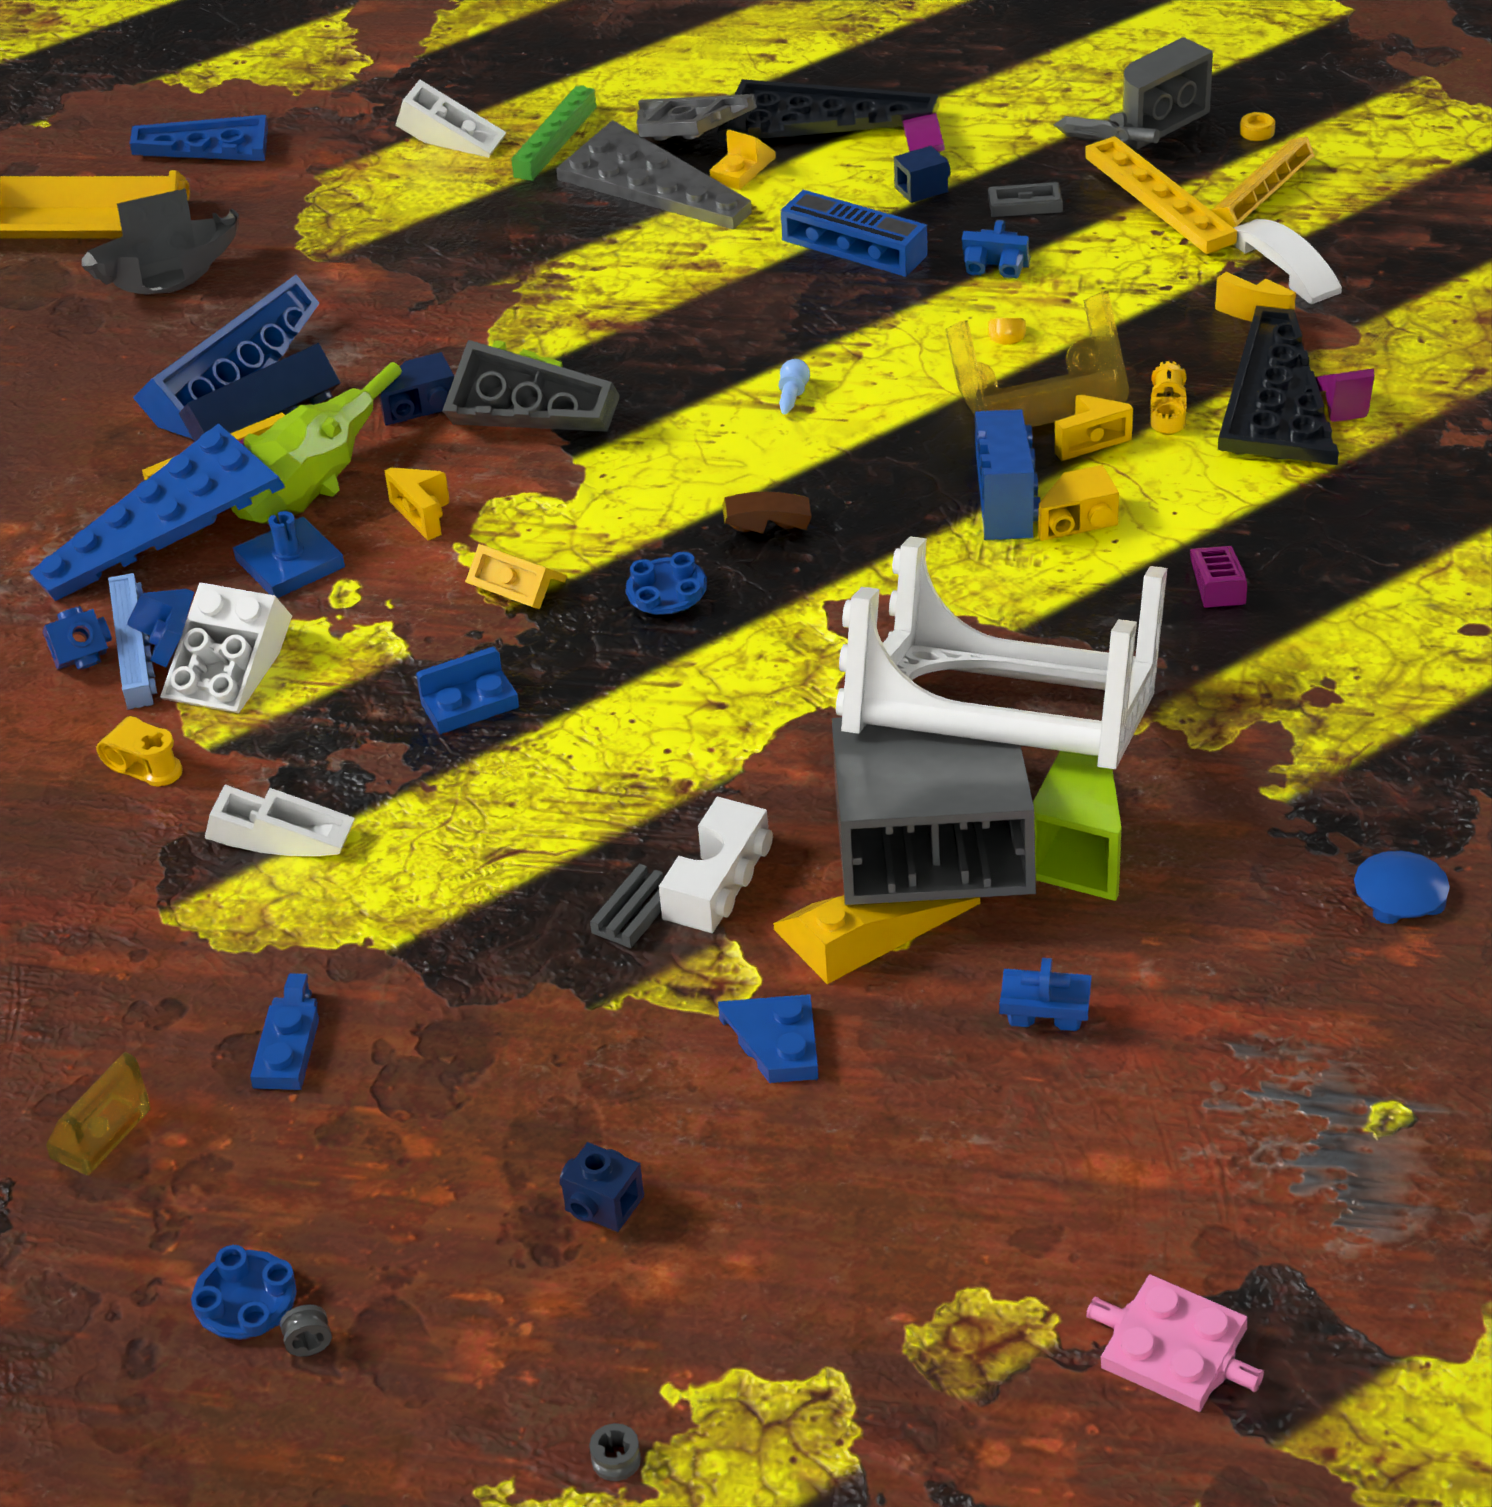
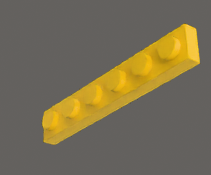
M1116 136L1086 146L1085 158L1205 254L1217 252L1222 248L1236 244L1237 230Z

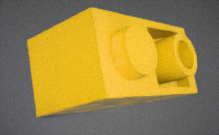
M1103 465L1064 472L1039 503L1038 537L1040 541L1118 525L1119 491Z

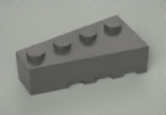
M468 340L442 411L453 425L608 431L620 395L610 381Z

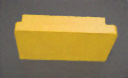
M478 544L465 582L540 609L551 578L565 583L568 575Z

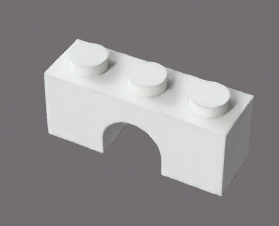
M718 796L698 825L701 859L704 860H693L678 856L659 885L663 920L712 934L723 917L727 918L731 914L736 895L742 886L746 887L750 883L754 866L761 856L765 857L768 854L773 839L772 830L768 829L766 809Z

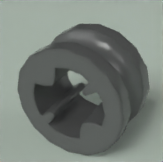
M301 1305L289 1310L281 1318L280 1327L284 1336L283 1341L286 1351L290 1354L310 1356L321 1352L330 1344L332 1335L328 1326L326 1311L322 1307Z
M608 1424L596 1430L591 1437L589 1444L593 1470L599 1477L609 1481H620L627 1479L637 1471L640 1466L641 1455L638 1437L632 1428L624 1424ZM613 1447H624V1455L617 1452V1458L606 1457L607 1449L613 1453Z

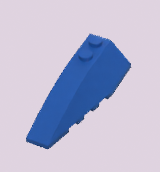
M294 275L154 376L133 397L134 400L157 427L192 439L179 415L185 405L278 362L289 348L292 340L315 311L319 301L300 278Z

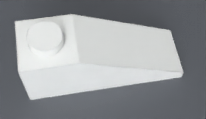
M420 79L403 99L396 122L397 127L424 143L487 158L490 157L506 135V132Z

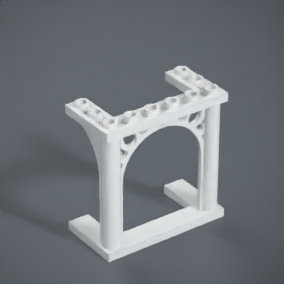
M910 536L901 545V549L896 548L894 552L892 571L893 574H898L897 590H893L891 593L889 615L895 616L894 631L889 632L884 642L881 641L877 631L880 589L861 587L851 597V600H846L842 623L843 627L849 628L848 644H843L839 658V670L846 672L845 686L839 689L836 700V715L842 716L841 731L859 734L866 724L943 734L1098 756L1097 767L1116 769L1154 695L1168 568L1150 566L1144 575L1136 656H1133L1137 625L1135 621L1117 620L1111 630L1109 653L1002 639L973 629L955 616L936 592L926 565L927 538ZM949 669L1105 690L1102 721L950 700L923 689L912 680L926 673Z

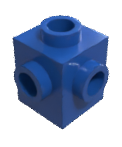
M81 606L57 614L58 621L44 626L43 634L57 670L74 664L77 670L102 662L100 656L104 655L108 649L106 642L112 641L104 617L97 619L94 609L83 612ZM79 634L83 636L85 642L76 641L73 635Z

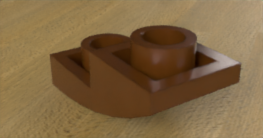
M742 493L725 497L722 504L724 523L741 532L755 531L763 533L768 520L783 528L791 529L797 527L807 530L812 517L809 497L790 493Z

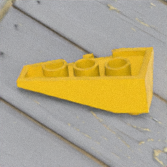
M843 895L812 903L775 922L774 930L826 984H829L979 905L980 897L845 905Z

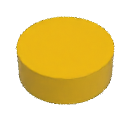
M1253 112L1241 118L1240 135L1243 138L1251 141H1264L1274 136L1275 119L1271 115Z

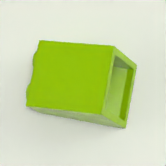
M1059 751L1033 801L1036 881L1116 901L1119 895L1122 827L1113 770L1097 767L1098 756Z

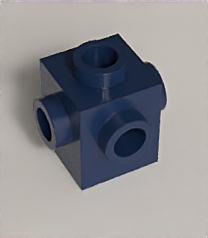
M589 1142L586 1143L575 1159L571 1158L567 1161L560 1175V1186L563 1190L565 1211L570 1212L581 1221H592L616 1232L620 1231L644 1198L641 1164L626 1158L616 1150H606Z

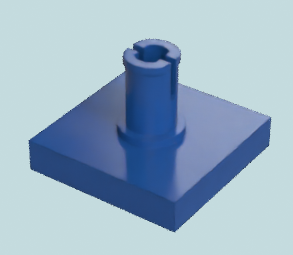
M288 511L278 512L280 524H278L277 517L274 514L269 517L268 523L271 531L233 548L235 560L269 595H274L277 598L345 567L343 554L303 516L295 520L294 515Z

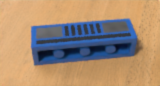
M802 190L781 209L782 241L904 277L908 276L928 256L927 225L807 190Z

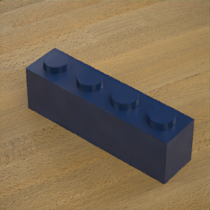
M317 343L187 403L179 415L195 442L218 423L231 434L279 413L287 415L300 405L324 403L333 398L331 392L341 382L322 347Z

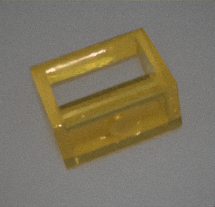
M124 1052L58 1120L46 1144L51 1159L89 1176L151 1110L139 1064L133 1055Z

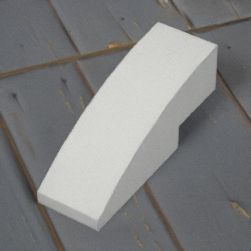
M224 785L209 815L205 839L267 854L284 856L338 855L342 850L355 818L269 788L264 799Z

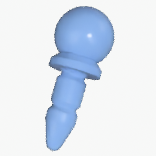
M790 359L780 369L778 386L782 394L779 404L781 413L784 415L788 414L794 407L796 397L804 392L805 385L810 379V369L800 359Z

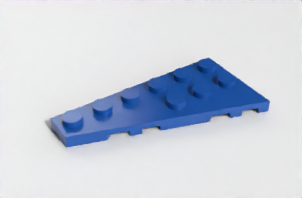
M218 423L183 452L173 457L155 474L141 482L137 488L118 503L108 508L104 514L85 529L76 533L71 540L57 551L47 556L30 571V574L57 601L99 580L103 570L118 563H121L123 567L137 561L136 554L152 546H155L158 551L214 523L217 514L235 505L238 510H241L253 504L251 497L267 489H270L273 494L285 488L278 475Z

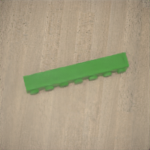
M582 85L574 87L511 158L514 178L533 181L597 108L594 89Z

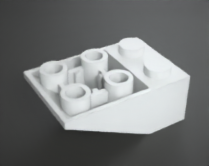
M199 582L160 697L164 700L239 714L280 654L292 615L274 595Z

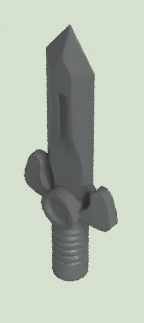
M1124 112L1110 115V120L1117 122L1119 126L1114 125L1111 121L1065 116L1054 124L1067 137L1102 141L1116 136L1127 146H1129L1128 140L1156 144L1160 138L1158 129L1133 127V125L1127 123V115Z

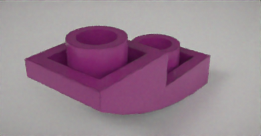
M936 113L902 120L909 152L927 146H932L938 152L945 150Z

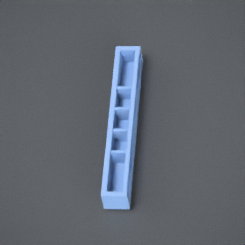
M134 573L109 577L121 683L127 710L134 709L135 707L150 706L154 704L152 694L157 693L155 679L151 678L155 677L153 663L150 661L152 653L149 645V635L127 625V621L140 595L143 594L141 582L136 583Z

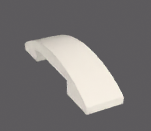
M1267 219L1252 220L1233 227L1237 230L1236 244L1233 245L1244 254L1258 250L1290 275L1289 288L1311 305L1341 293L1342 286L1326 261L1304 238L1290 228Z

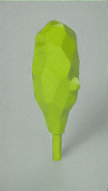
M391 362L362 390L352 388L324 403L300 405L277 420L263 434L257 436L249 433L243 439L244 446L279 476L285 488L273 494L270 489H267L251 497L253 504L241 510H238L236 505L231 507V510L237 517L269 524L268 519L273 514L277 517V521H279L278 512L288 511L293 515L300 514L305 511L319 494L333 497L340 491L336 477L351 462L355 437L373 411V400L401 375L402 370L399 365Z

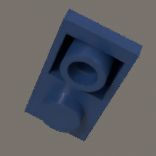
M442 352L407 360L400 366L402 370L401 375L379 394L385 425L441 412L452 386L454 374Z

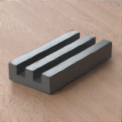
M1057 182L988 188V200L992 217L1063 212V200L1059 183Z
M639 863L590 921L591 933L632 948L661 913L659 885L664 879L663 872L654 870L652 874H649L647 866ZM654 890H658L642 909V904ZM630 918L634 919L623 933L619 932Z

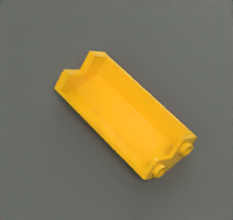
M170 170L169 176H0V238H120L123 236L117 203L186 189L187 200L189 201V182L177 170Z

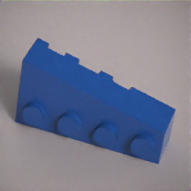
M1022 409L975 411V450L984 540L1033 538V522L1038 521L1039 503L1041 501L1040 497H1038L1034 448H1032L1031 425H1025Z

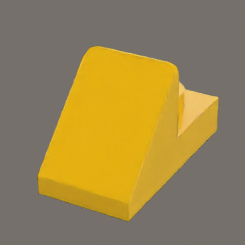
M727 130L728 154L709 170L710 177L729 188L741 190L776 158V152L754 136Z
M1076 395L1075 415L1055 421V454L1061 461H1065L1132 440L1133 407L1128 403L1087 395Z
M392 467L385 470L390 503L427 541L442 535L439 520L443 515L441 507L446 506L450 501L445 473L433 470Z

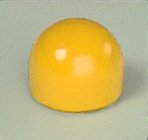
M997 318L988 321L989 337L996 343L1005 345L1015 344L1025 337L1026 321L1023 318Z

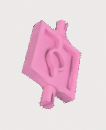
M1150 1274L1135 1299L1126 1305L1124 1309L1105 1302L1096 1296L1092 1299V1303L1089 1304L1087 1318L1114 1329V1335L1101 1355V1368L1195 1411L1201 1412L1211 1392L1226 1379L1244 1386L1253 1392L1258 1390V1385L1260 1386L1264 1370L1257 1369L1235 1359L1236 1347L1247 1330L1248 1317Z

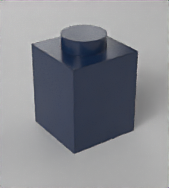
M932 146L894 156V186L910 203L948 192V177L951 174L950 164L947 158L942 156Z

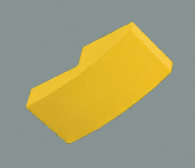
M1225 272L1217 277L1215 310L1252 322L1256 306L1295 311L1296 292L1268 279H1264L1255 285L1229 272Z

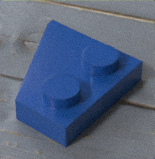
M811 994L718 1001L719 1020L723 1025L729 1024L738 1035V1044L749 1057L757 1061L759 1071L769 1083L818 1079Z

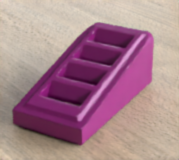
M1232 546L1190 549L1191 562L1205 608L1246 604L1247 580Z

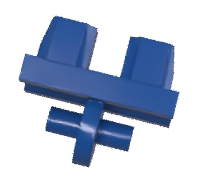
M996 220L994 230L981 229V232L963 231L962 247L966 273L982 275L986 271L987 264L999 265V274L1003 277L1017 279L1023 267L1029 268V236H1019L1018 232L1005 231L1004 220Z
M1042 958L1040 971L1004 969L999 1014H1006L1011 1026L1029 1027L1035 1023V1017L1054 1018V1025L1060 1030L1077 1031L1080 1029L1082 1021H1088L1092 975L1052 972V958Z

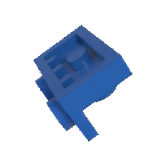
M490 647L421 670L416 674L421 705L439 735L519 708L518 694L502 671L500 654L496 647Z

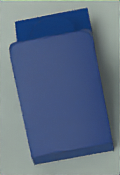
M179 589L147 592L140 595L127 621V625L150 635L149 643L155 645L150 661L167 667L181 639L194 596L193 591Z

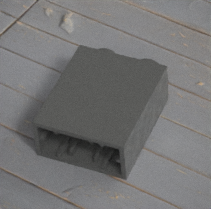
M842 717L832 718L835 792L845 905L1036 894L1034 806L1021 745L866 724L858 734L841 731Z

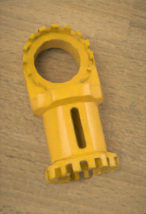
M1166 361V364L1160 363V366H1157L1152 372L1151 379L1154 387L1151 392L1150 424L1155 431L1169 434L1181 431L1186 425L1187 394L1184 385L1187 375L1185 369H1181L1179 364ZM1168 371H1171V379H1167Z

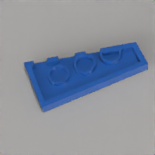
M266 115L132 126L130 147L132 155L265 161L268 134Z

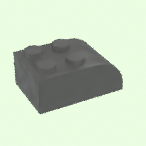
M1182 37L1130 63L1124 70L1123 112L1127 115V123H1130L1133 127L1158 129L1161 138L1210 113L1213 51ZM1128 140V145L1136 150L1149 144L1148 142Z

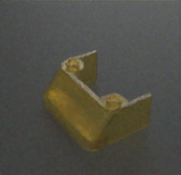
M1109 291L1100 292L1083 300L1091 338L1079 340L1068 349L1066 363L1069 374L998 389L996 376L992 368L976 360L968 320L960 321L946 328L957 386L974 417L975 411L1022 409L1025 425L1036 427L1055 423L1057 420L1075 415L1076 395H1087L1125 403L1129 395V385Z

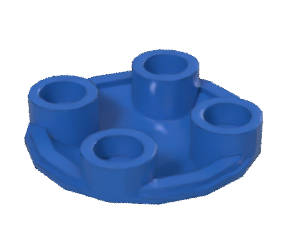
M678 552L672 557L658 558L652 561L647 559L637 560L631 564V576L626 582V595L630 603L643 612L656 615L674 614L690 608L702 598L707 589V577L703 569L695 564L694 556L688 552Z
M1407 851L1381 852L1368 857L1358 866L1354 877L1357 895L1367 906L1373 909V917L1381 923L1393 924L1401 918H1416L1426 914L1437 915L1445 910L1450 889L1447 875L1436 862L1421 854Z
M239 1245L225 1246L218 1251L215 1261L204 1270L196 1281L191 1297L194 1314L205 1329L219 1337L241 1340L260 1336L278 1326L281 1318L292 1309L297 1294L293 1268L289 1262L269 1252L245 1250Z

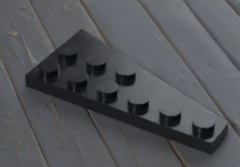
M742 79L735 95L754 94L757 107L721 124L717 130L718 143L727 142V130L754 136L758 139L900 127L903 126L902 120L937 113L939 94Z
M1256 306L1218 437V450L1239 455L1252 454L1280 460L1292 459L1338 465L1339 451L1337 445L1333 444L1330 422L1326 421L1324 415V403L1314 371H1311L1309 367V355L1307 350L1304 351L1302 333L1295 311Z

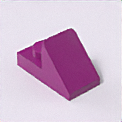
M1374 368L1315 377L1319 391H1326L1330 421L1336 422L1364 418L1368 415L1375 377Z

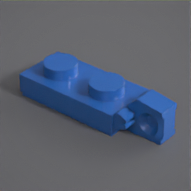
M289 973L284 986V998L274 997L272 1005H269L250 1075L253 1089H302L319 1022L317 999L311 998L312 991L309 990L308 974Z

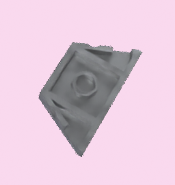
M754 94L642 99L638 101L640 110L637 112V128L640 137H654V140H665L672 136L683 135L684 139L697 138L704 132L757 107Z

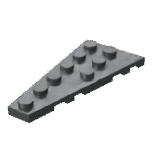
M614 120L556 168L559 181L733 230L752 213L751 200L645 138L640 137Z

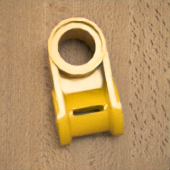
M126 717L96 746L100 759L111 770L127 774L151 786L160 787L172 784L182 775L183 768L181 762L174 757L172 751L174 740L171 733L166 729L144 723L136 717Z

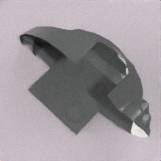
M186 189L117 203L123 236L88 250L82 258V267L93 278L100 279L104 284L107 285L113 282L115 286L128 292L147 295L178 291L194 283L205 274L212 262L226 250L235 238L239 226V214L234 209H230L228 216L220 218L216 213H212V219L191 220Z

